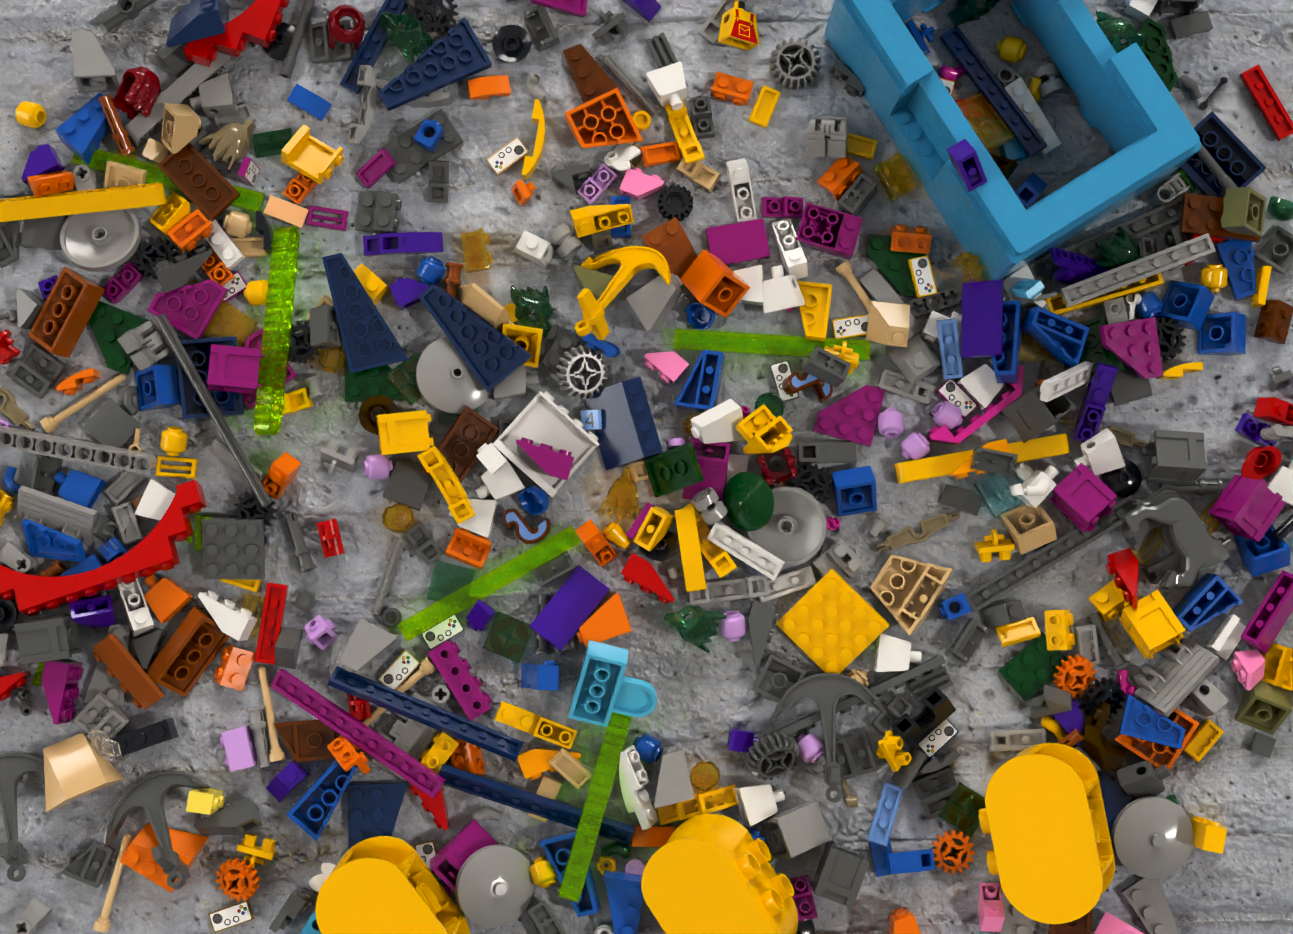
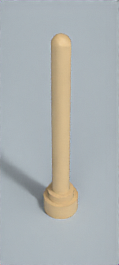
M847 260L835 269L839 275L846 277L869 312L870 299L853 275L851 268L853 266Z
M119 374L58 415L42 419L40 421L42 427L48 434L54 432L56 427L59 426L58 423L125 381L126 375Z
M426 657L421 662L420 669L404 682L397 691L405 693L425 674H432L437 670L434 662L429 657ZM378 706L371 712L372 718L364 719L361 722L369 726L387 709Z
M260 666L258 673L271 744L270 754L268 755L270 763L285 760V753L282 752V748H279L277 730L274 726L275 718L267 671L264 666Z
M129 834L123 836L101 916L94 922L93 930L108 933L110 930L109 915L124 866L120 860L131 841Z

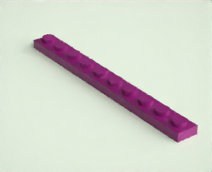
M282 668L278 671L270 687L430 797L435 798L445 782L444 778Z

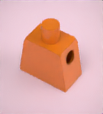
M152 575L144 580V583L150 588L144 595V598L161 623H167L194 598L190 592L169 577H164L159 581L155 575Z

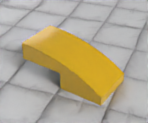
M1192 362L1172 367L1164 371L1163 376H1159L1157 379L1178 380L1183 377V372L1197 373L1203 370V362Z
M302 388L288 394L283 393L267 399L272 418L314 407L312 400L308 397L310 395L309 389Z

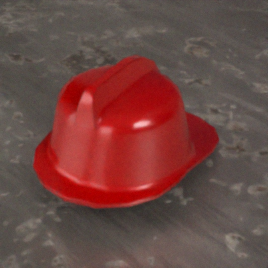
M1258 446L1251 449L1242 465V477L1261 480L1272 474L1281 464L1282 454L1280 450L1275 446Z

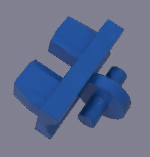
M912 19L907 22L908 26H906L907 29L915 37L922 52L928 55L931 52L923 38H926L928 43L932 42L931 34L935 31L934 27L927 28L926 24L923 23L920 25L922 30L920 32Z
M115 536L98 548L109 563L127 553V550Z

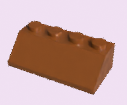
M64 267L28 336L50 353L69 358L105 289L93 280Z
M194 606L146 672L154 682L186 697L230 636L220 630L211 615Z
M113 632L92 648L95 651L92 653L99 663L103 661L108 666L105 669L112 678L116 676L120 680L119 687L126 694L128 692L131 693L134 697L132 702L138 709L143 707L146 710L165 696L161 688L153 681Z

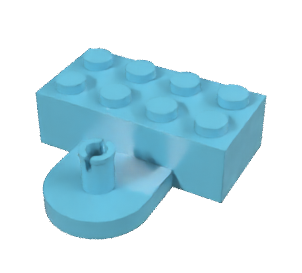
M589 640L570 703L568 718L607 727L612 712L631 717H644L652 713L656 708L657 692L646 681L623 676L629 650Z

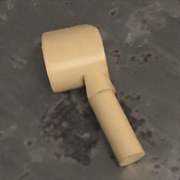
M139 428L135 429L133 445L129 449L134 450L138 448V451L143 452L142 447L139 446L141 430Z

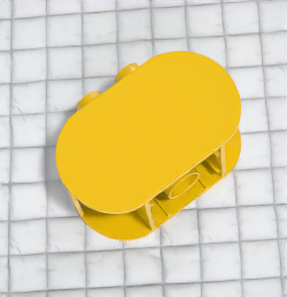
M1041 743L1030 746L1004 763L993 774L985 794L986 808L979 810V823L983 834L991 833L994 849L987 851L989 872L991 875L999 874L1001 888L1009 902L1020 913L1032 920L1046 924H1063L1083 917L1097 904L1101 894L1108 888L1114 877L1115 858L1099 777L1092 762L1077 749L1064 744Z
M701 814L686 820L672 833L668 842L652 855L644 868L641 880L642 894L646 904L666 934H796L798 928V913L795 902L792 899L794 889L790 880L783 873L779 875L775 873L768 862L771 860V854L764 841L760 838L754 840L744 826L727 816Z
M375 836L352 846L334 867L317 896L315 911L321 934H470L469 924L465 916L416 850L404 840L392 836Z

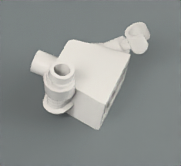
M1021 462L1015 467V472L1024 482L1010 486L1011 494L1021 500L1027 507L1037 508L1056 486L1053 478L1059 472L1052 465H1049L1044 472L1039 470L1034 472L1029 465Z

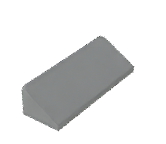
M214 439L211 449L212 454L244 476L228 446L222 441ZM249 461L258 479L262 482L267 476L266 473Z

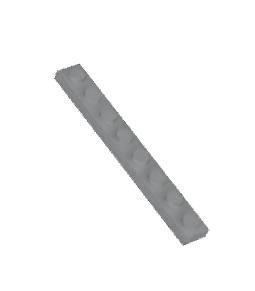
M1209 233L1061 288L1060 292L1066 307L1069 308L1216 252Z

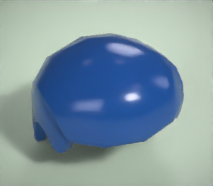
M699 301L690 303L685 309L687 313L686 321L694 329L700 331L709 329L715 321V311Z
M529 486L519 493L521 506L530 515L542 514L548 509L549 498L541 487Z

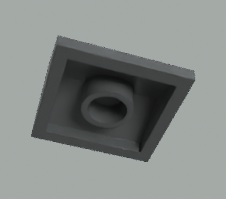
M1277 225L1254 249V257L1263 266L1272 267L1271 271L1284 275L1293 266V234Z

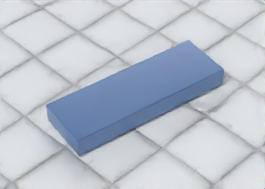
M957 318L937 320L944 380L962 378L963 368Z
M884 782L867 841L887 847L904 788Z

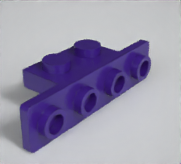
M1056 247L1049 249L1054 264L1062 266L1053 274L1057 281L1072 285L1111 270L1107 262Z

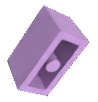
M249 726L221 733L220 743L222 748H225L227 755L225 756V764L227 768H230L231 772L257 765L255 746Z

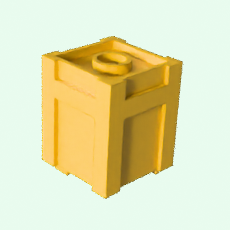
M426 410L376 415L381 455L425 451L430 446H434L433 438H429L427 423L431 422V414H427Z
M1158 589L1138 600L1136 609H1133L1131 605L1123 608L1122 615L1118 618L1144 659L1150 657L1153 660L1154 654L1174 643L1178 646L1180 644L1179 640L1184 637L1182 633L1185 632V628Z

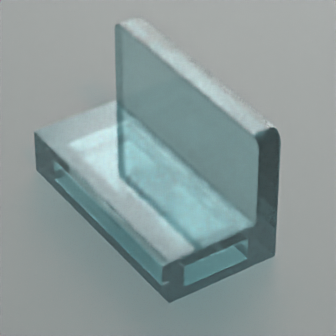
M991 473L974 483L993 517H997L1006 510L1021 503L1017 496L1011 494V485L1005 475Z

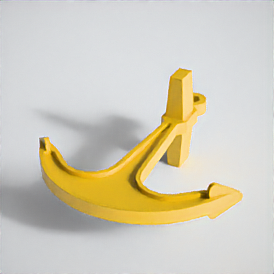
M645 246L621 247L605 252L593 259L587 257L580 267L597 271V269L610 264H620L621 266L597 301L590 289L583 288L577 296L583 313V320L577 322L574 326L577 335L586 336L592 330L597 340L603 341L610 330L604 317V309L639 271L649 268L658 271L661 279L669 286L671 273L665 257L659 251Z

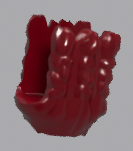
M339 5L328 14L329 47L335 49L336 41H339L341 43H354V50H358L365 34L364 15L354 6ZM345 16L351 17L353 19V29L349 31L343 30L340 27L339 20Z
M141 66L127 69L122 77V83H120L117 93L112 99L113 104L116 108L119 107L123 113L125 112L130 120H133L138 115L140 109L141 114L147 118L151 114L156 97L161 93L160 80L147 67Z
M788 447L774 453L760 454L756 459L757 464L761 467L763 479L770 486L773 483L785 482L791 476L793 478L797 476L796 460ZM774 456H779L784 460V467L780 471H773L769 467V460Z

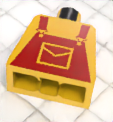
M735 1L733 8L722 15L718 42L749 51L759 45L756 15L745 11V2Z

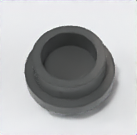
M304 591L297 595L295 603L299 610L310 611L314 608L316 599L312 593Z
M388 608L382 614V622L387 627H397L402 621V614L396 608Z

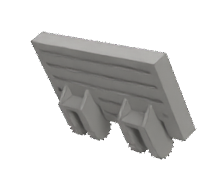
M23 485L18 489L17 521L22 522L26 518L43 526L46 523V527L81 541L83 536V544L91 546L94 543L95 535L91 533V530L97 519L96 510Z
M1188 638L1178 646L1176 643L1170 645L1178 651L1177 654L1167 648L1160 651L1162 655L1174 663L1166 659L1155 671L1147 666L1142 668L1143 673L1152 679L1151 682L1139 675L1134 677V681L1148 690L1145 691L1139 687L1134 693L1135 697L1165 717H1168L1220 662L1217 655Z
M416 691L413 692L412 697L444 709ZM402 715L399 716L406 721L404 722L397 718L388 734L377 729L376 732L416 760L420 759V756L438 731ZM374 757L371 758V761L375 764L379 765L380 767L386 769L387 771L406 781V779L395 773L393 770L379 762Z

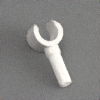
M1132 294L1126 296V301L1130 304V321L1134 320L1135 307L1141 302L1140 294H1135L1134 301L1132 300Z

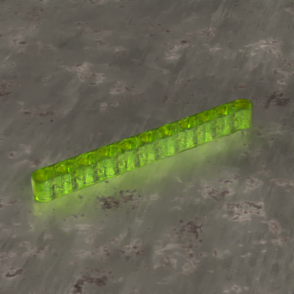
M295 226L277 228L273 233L261 354H264V358L260 357L258 384L262 385L257 387L253 423L254 432L258 436L277 435L281 429L300 233Z
M615 712L611 713L559 889L558 897L577 903L580 900L631 716Z

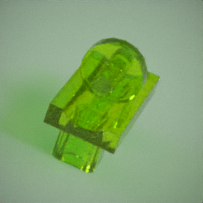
M195 514V530H193V534L195 535L196 551H203L202 520L213 519L212 517ZM193 535L188 537L187 543H193Z

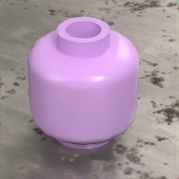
M949 401L938 403L932 413L934 415V422L940 426L945 424L949 430L954 427L958 428L963 421V418H961L962 410Z
M895 408L885 409L884 412L878 415L879 433L889 439L899 437V434L904 431L903 414L896 411Z
M912 432L902 441L901 447L903 451L901 453L909 461L911 459H922L930 451L929 445L931 442L921 432Z
M381 454L367 456L366 461H363L365 477L368 476L370 480L387 479L389 472L393 471L392 460H388L386 455Z
M739 611L725 612L724 616L720 618L721 635L724 638H728V641H739L740 637L746 634L745 617Z
M803 733L796 739L800 751L799 756L804 762H812L814 764L824 755V744L815 734L805 735Z

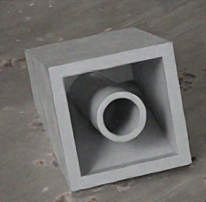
M78 30L77 32H71L74 77L80 92L117 91L120 84L115 70L92 31Z
M671 274L669 286L658 276L626 298L647 332L656 333L659 331L684 290L681 287L683 282L678 275Z
M360 618L338 662L343 664V669L352 673L353 671L363 670L398 642L402 635L367 618Z
M677 745L666 747V751L662 752L654 797L655 808L695 798L682 747L678 748Z
M817 801L806 802L759 822L773 859L792 858L831 840L829 828L824 822L822 809Z

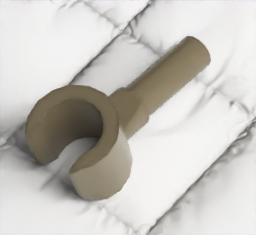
M846 780L841 781L845 791L846 806L857 807V796L850 795Z

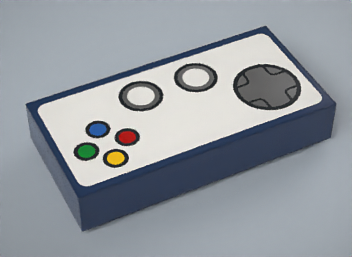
M946 719L917 746L931 759L959 731Z

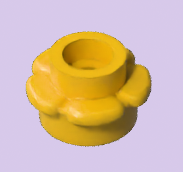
M604 855L599 858L596 868L600 871V874L604 875V870L615 871L616 862L613 857Z

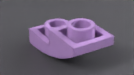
M603 162L591 177H588L577 192L592 205L619 176Z

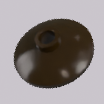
M382 395L369 397L362 403L359 409L361 425L366 431L378 435V426L375 413L377 411H380L382 414L398 413L396 404L390 398Z

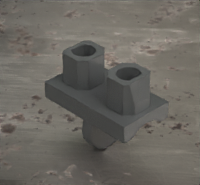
M600 10L597 12L599 19L595 21V24L599 26L603 23L604 25L592 35L595 39L598 38L604 45H608L614 40L609 32L611 28L614 27L619 35L629 29L624 20L626 16L622 12L609 21L613 13L609 10L604 14Z

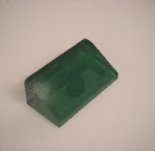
M288 128L254 134L253 149L256 157L262 158L281 154V150L293 137L292 129Z

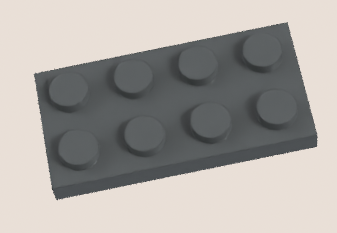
M442 109L426 118L429 121L432 119L438 121L444 131V135L433 153L417 145L414 141V136L423 121L382 147L386 148L397 163L390 172L398 184L428 166L430 160L439 159L463 143L462 138ZM428 131L425 136L430 138L434 136L435 132Z

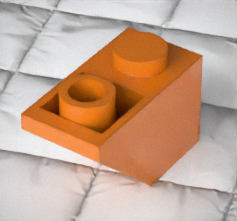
M287 452L275 460L262 485L266 493L276 500L279 499L295 478L301 462Z
M591 519L575 530L601 567L617 556Z

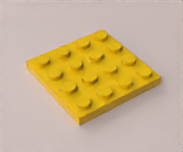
M833 568L776 622V625L825 673L840 674L890 625Z

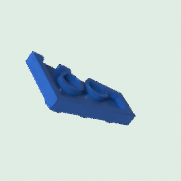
M1229 240L1214 246L1220 263L1223 264L1222 267H1225L1228 271L1227 281L1235 301L1255 294L1256 278L1253 267L1254 249H1252V242Z
M26 518L21 522L31 557L82 562L86 559L81 540Z
M1127 694L1119 734L1181 749L1186 729L1159 714L1130 694Z

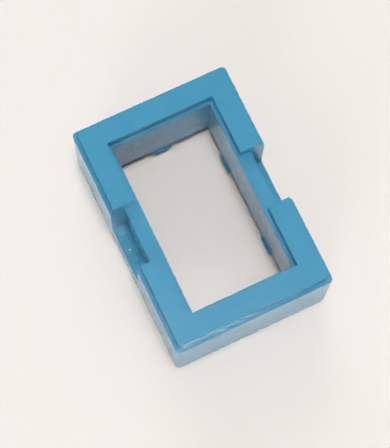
M834 0L824 32L826 39L843 65L862 83L864 87L863 96L984 281L1008 278L1023 266L1048 253L1051 247L1061 245L1165 180L1201 149L1198 134L1136 42L1116 53L1082 0H1013L1012 10L1024 27H1031L1080 101L1081 106L1078 107V110L1090 128H1098L1114 153L1108 159L1025 209L903 23L919 12L926 14L946 0ZM963 139H966L975 149L988 181L971 192L966 189L946 150Z

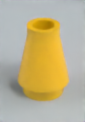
M611 521L602 531L606 539L620 546L623 550L631 543V540L626 536L618 523Z

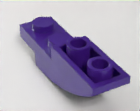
M406 232L363 236L364 256L443 252V233Z
M1100 362L1097 363L1081 404L1073 439L1085 442L1097 434L1106 410L1105 404L1118 372L1117 367Z

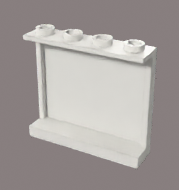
M540 391L495 440L493 445L550 497H553L566 480L548 475L516 443V439L521 441V438L524 437L533 440V445L540 446L543 443L553 446L552 450L559 452L560 449L572 452L571 456L574 457L569 477L600 444L597 442L599 438L591 431L587 433L582 429L584 425L577 418L572 420L567 415L569 411L560 404L558 407L553 402L554 397L547 391L544 393Z

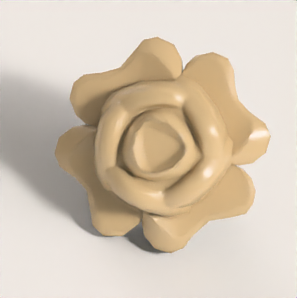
M852 669L851 672L847 673L848 677L857 680L866 687L869 686L865 670L856 671Z

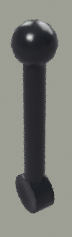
M1222 77L1220 83L1205 102L1200 103L1199 108L1201 110H1205L1208 107L1209 101L1222 85L1228 82L1227 77Z

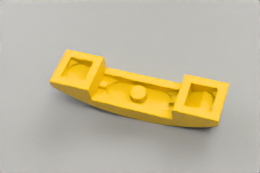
M537 99L534 102L532 122L533 124H538L533 157L525 156L523 180H527L537 168L545 146V119L542 106Z
M682 100L683 107L679 110H673L671 104L664 107L675 140L687 165L703 160L705 156L688 117L684 100Z
M433 446L417 455L426 472L431 474L449 505L448 509L457 524L476 515L460 481L437 447Z
M689 503L682 509L692 508L694 505ZM694 507L701 552L718 576L722 578L737 568V566L724 549L706 539L711 530Z

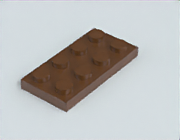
M190 143L176 154L170 153L157 165L212 222L241 196Z
M1189 193L1183 195L1179 233L1199 236L1209 233L1210 237L1256 243L1261 238L1230 233L1221 227V216L1224 210L1222 197Z
M465 406L437 447L460 483L463 482L478 460L476 457L478 454L477 450L483 444H489L499 430L497 426L468 406ZM423 467L421 471L432 478L431 474L427 473Z

